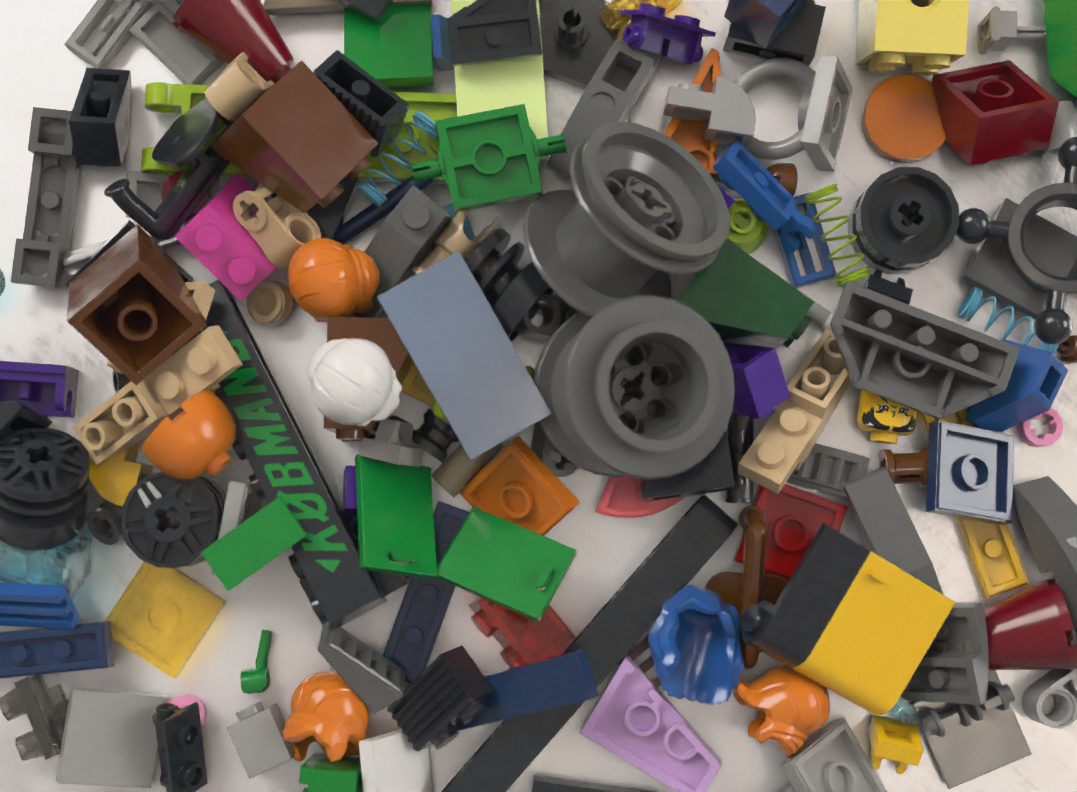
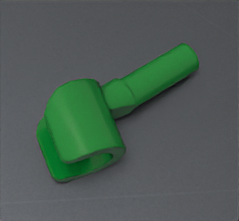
M261 631L256 668L241 670V690L244 693H261L270 686L271 679L267 667V659L273 631Z

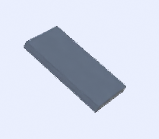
M459 251L377 296L379 303L470 460L552 414Z

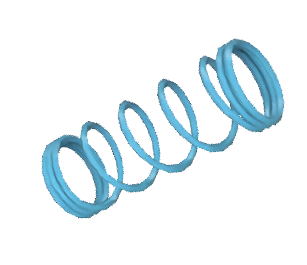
M416 111L415 115H412L414 122H407L405 124L408 135L416 145L402 138L392 139L393 146L402 160L387 153L379 154L381 164L391 177L375 169H367V177L373 186L362 179L358 180L355 184L356 189L378 207H383L384 201L388 200L375 184L369 172H374L398 186L401 185L399 180L386 166L382 156L389 157L412 170V165L400 152L395 141H401L427 155L426 151L411 134L408 125L416 126L434 140H439L436 123L420 111Z
M977 286L970 290L958 310V317L962 319L967 317L966 321L968 322L983 304L993 299V309L984 329L985 332L1004 311L1011 309L1010 323L1002 341L1009 336L1019 323L1027 318L1030 320V325L1023 345H1027L1036 335L1035 332L1031 334L1033 326L1031 316L1019 319L1012 326L1015 316L1013 306L1003 308L994 316L997 306L996 297L990 296L980 303L983 290ZM1042 342L1038 349L1054 354L1059 344L1050 345Z

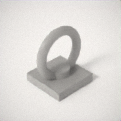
M820 55L816 72L805 63L790 58L767 59L745 70L736 79L735 83L746 93L758 82L772 76L792 77L802 83L808 91L804 92L798 110L799 131L796 134L778 142H765L753 137L745 148L754 157L765 160L784 159L805 149L818 170L835 171L853 90L838 56Z

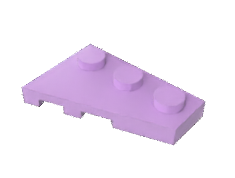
M626 654L582 725L580 734L677 792H706L721 768V759L633 659Z

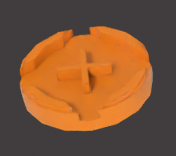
M901 74L886 79L870 94L862 115V128L867 142L879 155L887 159L898 160L902 163H913L927 158L944 143L946 137L931 81L919 75Z

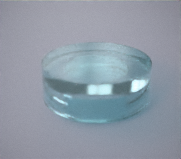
M901 696L888 712L906 726L907 724L910 725L919 714Z

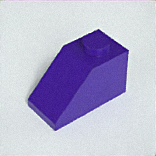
M723 342L734 371L735 395L732 414L748 416L751 419H761L769 416L775 411L774 407L790 397L776 349L773 347Z

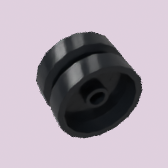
M898 167L881 174L853 204L848 220V235L854 234L857 238L851 245L855 253L864 254L862 261L872 269H879L885 274H907L925 266L937 258L953 242L959 226V205L951 187L937 174L920 167ZM902 219L904 220L906 226H904L901 223Z

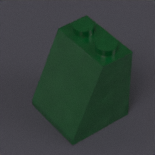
M728 239L720 247L718 256L712 264L696 274L678 299V302L691 307L703 316L716 330L723 342L773 347L775 349L781 344L788 348L794 340L797 341L813 319L806 313L815 302Z

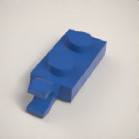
M737 138L730 143L713 166L718 172L720 180L727 188L735 190L749 204L750 210L756 218L767 222L775 231L780 228L781 244L788 251L795 252L800 241L793 235L792 231H801L810 240L814 237L817 230L815 223L795 208L798 201Z

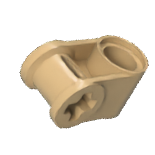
M244 52L236 57L204 92L213 108L230 121H236L243 112L275 84L272 80L266 82L247 62L248 56Z
M260 183L254 192L245 191L236 196L233 201L234 215L261 247L267 259L279 268L288 269L294 252L301 245L312 239L321 238L320 228L307 213L301 212L277 195L268 201V198L274 192ZM257 208L259 209L255 215H249L250 212Z

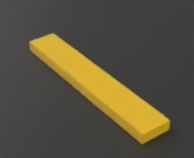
M966 408L939 419L940 421L973 427L965 419L968 414ZM917 412L928 444L929 423L938 419ZM954 517L983 598H990L1029 584L1008 524L998 525Z

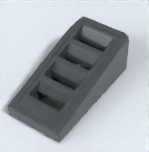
M815 443L810 452L816 454L810 477L802 476L806 462L805 459L798 471L794 469L786 483L848 500L843 487L838 486L844 463L852 465L848 481H851L867 473L870 458ZM826 458L833 459V464L828 482L825 483L821 482L820 479Z
M328 622L323 624L318 652L371 712L376 714L403 696L406 673L399 666L342 627L330 625Z

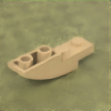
M219 325L208 327L165 360L139 384L135 385L132 381L129 382L72 428L88 451L95 466L101 465L148 437L167 416L172 421L178 414L184 411L180 405L195 394L208 388L212 392L221 387L219 382L243 364Z
M826 329L792 377L787 385L790 397L779 404L738 465V474L777 494L794 469L798 471L851 382L831 330Z

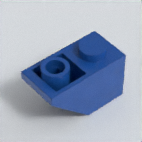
M1004 339V342L1020 347L1006 391L969 406L965 419L975 428L1001 433L1049 411L1068 373V369L1053 353Z

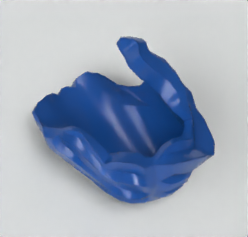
M690 584L682 588L663 604L662 612L649 633L648 643L654 661L655 673L659 677L664 691L669 696L677 699L686 698L691 702L697 700L701 704H721L728 701L732 689L739 684L744 670L740 642L741 619L735 606L723 602L719 594Z

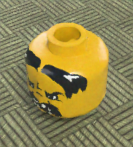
M861 390L857 425L861 430L871 433L870 441L897 444L898 436H908L914 432L917 411Z

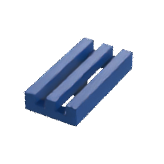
M809 193L794 197L798 201L796 206L803 205L805 215L813 220L818 212L815 204H806L804 196ZM814 222L817 230L813 237L822 271L819 272L815 270L805 235L801 231H793V235L800 241L798 251L805 270V276L800 274L794 252L788 251L781 244V229L774 230L790 284L796 289L818 283L819 281L833 279L837 274L833 261L827 259L830 254L828 244L820 240L824 234L821 223Z
M0 582V626L73 630L81 619L64 585Z

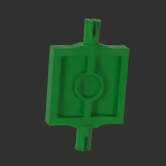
M525 104L435 121L440 142L438 159L411 163L415 182L442 176V180L450 191L453 211L456 213L543 195L539 175L540 158L567 153L564 134L537 139L529 126Z

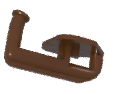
M747 506L739 515V524L745 530L743 573H718L708 580L704 588L719 594L723 602L735 606L739 612L740 619L745 610L753 604L756 605L763 600L775 604L788 583V580L782 576L765 574L766 518L764 512L757 506ZM741 629V652L744 660V669L748 670L756 666L759 654L762 651L744 642Z

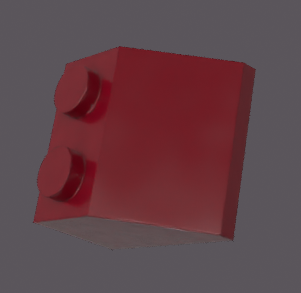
M1010 60L933 75L932 87L946 141L969 165L985 164L997 159L1023 156L1030 152L1048 149L1059 101Z

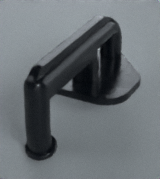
M205 98L173 122L156 144L152 152V158L158 164L178 168L188 163L191 165L155 211L129 188L130 182L127 179L118 180L108 186L104 191L105 196L111 197L125 214L157 239L171 238L177 233L230 164L228 160L220 156L211 146L235 121H230L223 117ZM221 120L226 125L216 136L213 142L209 145L206 151L202 152L201 150L204 148V146L208 143V141L217 131L219 122Z

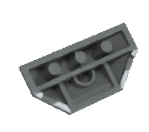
M849 281L843 287L830 323L853 387L938 420L1006 391L1020 351V347Z

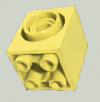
M859 0L855 65L868 66V72L881 74L895 72V67L912 68L911 74L923 76L936 75L939 73V69L949 68L951 63L966 55L969 0H913L915 5L911 0Z

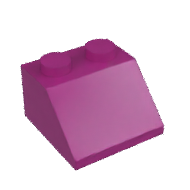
M237 172L177 231L175 238L242 302L277 266L267 259L264 251L234 215L233 201L236 196L245 191L254 192L256 190ZM255 209L254 211L250 212L249 215H255L259 209Z

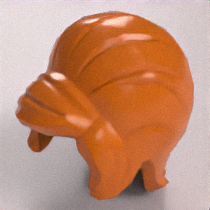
M316 238L304 243L294 252L288 268V283L290 293L305 312L314 317L316 322H328V317H349L353 313L363 314L373 309L372 299L379 284V270L374 259L365 252L331 239Z
M786 665L773 667L749 683L744 682L741 675L739 684L732 689L739 704L754 708L758 712V717L748 726L749 737L757 739L758 743L761 744L768 739L774 740L778 743L780 751L787 758L795 755L797 750H800L804 745L807 735L823 727L829 717L830 698L827 688Z
M318 672L305 678L296 687L292 695V714L286 721L282 731L283 740L290 743L294 749L293 758L295 761H303L306 758L308 747L312 742L319 744L327 754L330 762L339 760L343 756L360 755L359 741L366 739L370 716L369 708L337 672Z

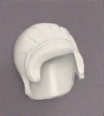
M364 339L332 340L317 349L309 363L308 377L312 385L314 401L319 411L333 422L366 426L371 420L380 421L388 418L400 403L399 395L402 385L399 383L396 372L391 367V363L383 349L373 342Z

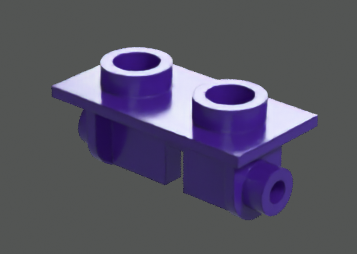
M641 3L639 10H620V15L631 18L630 24L623 31V40L628 43L630 48L660 55L662 43L665 40L662 57L686 65H691L701 60L703 56L702 37H715L716 32L700 28L699 19L684 15H675L674 19L665 16V8L656 5Z

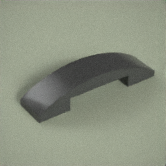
M33 107L28 151L33 153L23 239L16 238L11 283L58 288L64 271L62 259L69 252L73 234L80 180V164H76L69 126V118L72 111Z

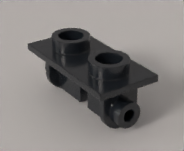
M194 702L181 711L176 710L172 703L158 705L156 713L152 716V721L156 728L157 743L164 745V748L158 751L161 768L160 784L166 787L167 792H195L208 783L199 704Z

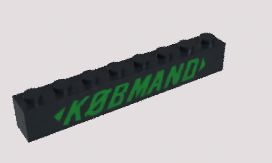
M216 280L209 284L215 290L206 318L207 325L202 331L208 327L219 325L243 364L220 381L219 385L221 387L214 391L215 395L225 403L234 417L236 436L232 447L242 461L248 459L254 474L249 476V480L257 496L261 500L267 498L269 503L281 497L308 534L291 547L294 554L288 557L290 564L301 581L307 578L314 595L309 597V602L321 622L327 620L330 625L341 627L388 600L373 571L360 569L359 543L345 515H343V511L231 291L219 280ZM199 331L196 335H194V336H193L189 341H187L184 345H186L188 342H190L193 338H195L197 335H199L202 331Z

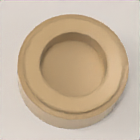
M263 280L247 297L248 312L260 324H281L287 320L292 312V294L289 288L281 282Z

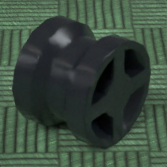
M428 408L423 415V424L419 429L413 430L412 441L443 463L448 456L447 449L452 442H458L459 440L451 426L436 417L433 411Z

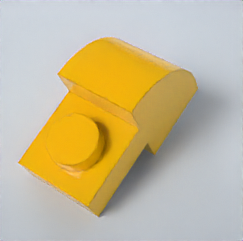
M141 441L98 466H95L89 456V477L94 488L103 498L115 505L122 507L130 490L144 477L150 476L153 466L136 462Z

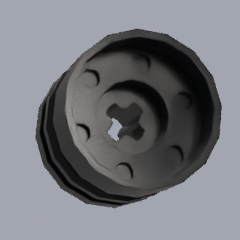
M500 228L492 233L484 242L478 244L464 261L512 343L519 335L515 328L528 312V317L531 321L540 310L534 303L542 294L551 295L553 290L543 280L532 261L522 270L517 266L525 250L523 244L517 242L502 254L511 236L503 228Z
M26 428L11 432L0 439L1 541L9 546L25 550H49L67 544L80 534L86 523L90 468L89 453L81 441L66 432L50 428Z
M158 472L144 477L130 490L122 506L121 530L127 546L139 559L155 567L178 568L194 566L205 562L206 560L200 552L218 540L227 494L215 481L202 475L194 479L183 480L165 475L163 472ZM168 511H179L176 515L177 521L180 522L179 527H168L171 521L166 516Z

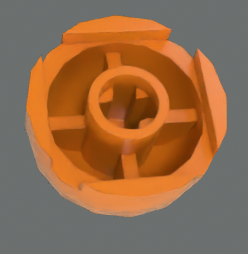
M208 388L181 404L180 407L184 411L178 414L172 421L167 416L148 436L141 450L148 457L147 459L165 475L184 480L197 478L206 472L210 477H214L232 460L227 452L235 441L236 424L234 417L225 403Z

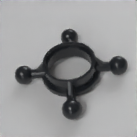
M1077 137L1067 139L1058 151L1059 163L1065 169L1063 183L1047 185L1029 194L1018 205L1010 222L991 220L986 212L978 208L966 209L959 214V226L956 231V236L967 244L980 243L987 237L1001 239L1007 243L1010 260L1018 275L1031 287L1048 293L1046 310L1036 317L1034 331L1039 340L1050 345L1064 342L1072 332V320L1065 312L1067 295L1077 294V277H1058L1040 269L1031 260L1026 251L1024 231L1028 220L1044 209L1068 207L1077 210Z

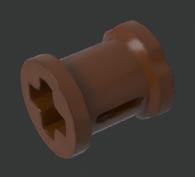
M921 448L918 450V453L895 454L890 449L881 450L879 468L884 466L887 469L894 484H919L921 488H927L928 448Z

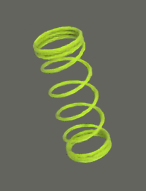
M832 184L805 195L804 199L807 205L837 200L814 216L812 221L822 223L845 219L825 232L820 238L823 242L852 238L830 253L827 258L829 260L861 256L835 275L834 278L839 279L836 283H838L839 287H842L847 281L853 283L870 276L871 271L869 267H865L839 276L859 263L864 258V254L856 253L832 257L857 238L854 234L824 238L845 224L850 218L845 215L816 220L842 200V197L818 200L839 190L837 184Z

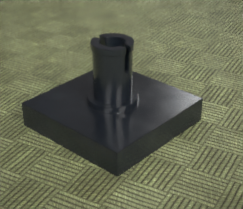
M539 0L544 75L586 89L599 65L618 37L625 16L620 15V10H627V8L605 0Z

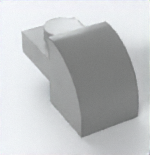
M717 76L711 93L704 92L702 86L693 83H680L678 87L669 86L665 98L663 116L705 122L704 140L730 144L737 138L743 146H748L755 131V110L749 96L738 84L727 78Z

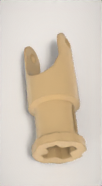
M471 210L458 212L434 241L436 247L420 266L414 265L410 272L416 275L457 251L465 259L478 244L484 242L491 235L501 218L496 216L476 238L468 240L464 234L463 225L466 216Z

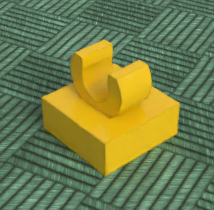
M873 715L868 728L873 768L879 769L884 758L894 760L896 773L901 775L906 771L908 764L918 766L923 754L918 726Z

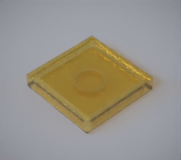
M144 561L105 621H111L112 638L174 679L179 676L227 601L177 568L155 567Z

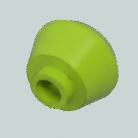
M733 197L736 201L728 209L730 229L727 239L747 254L756 251L764 242L768 231V223L756 218L750 210L749 204L742 197Z

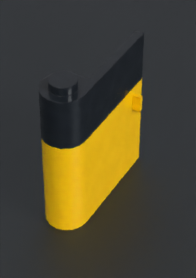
M823 523L777 602L773 604L763 600L756 605L749 606L742 615L740 627L742 629V639L747 644L866 711L881 716L889 712L897 703L956 602Z

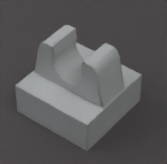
M385 419L380 420L374 439L364 437L361 440L358 454L393 464L420 467L423 449L411 446L413 424Z

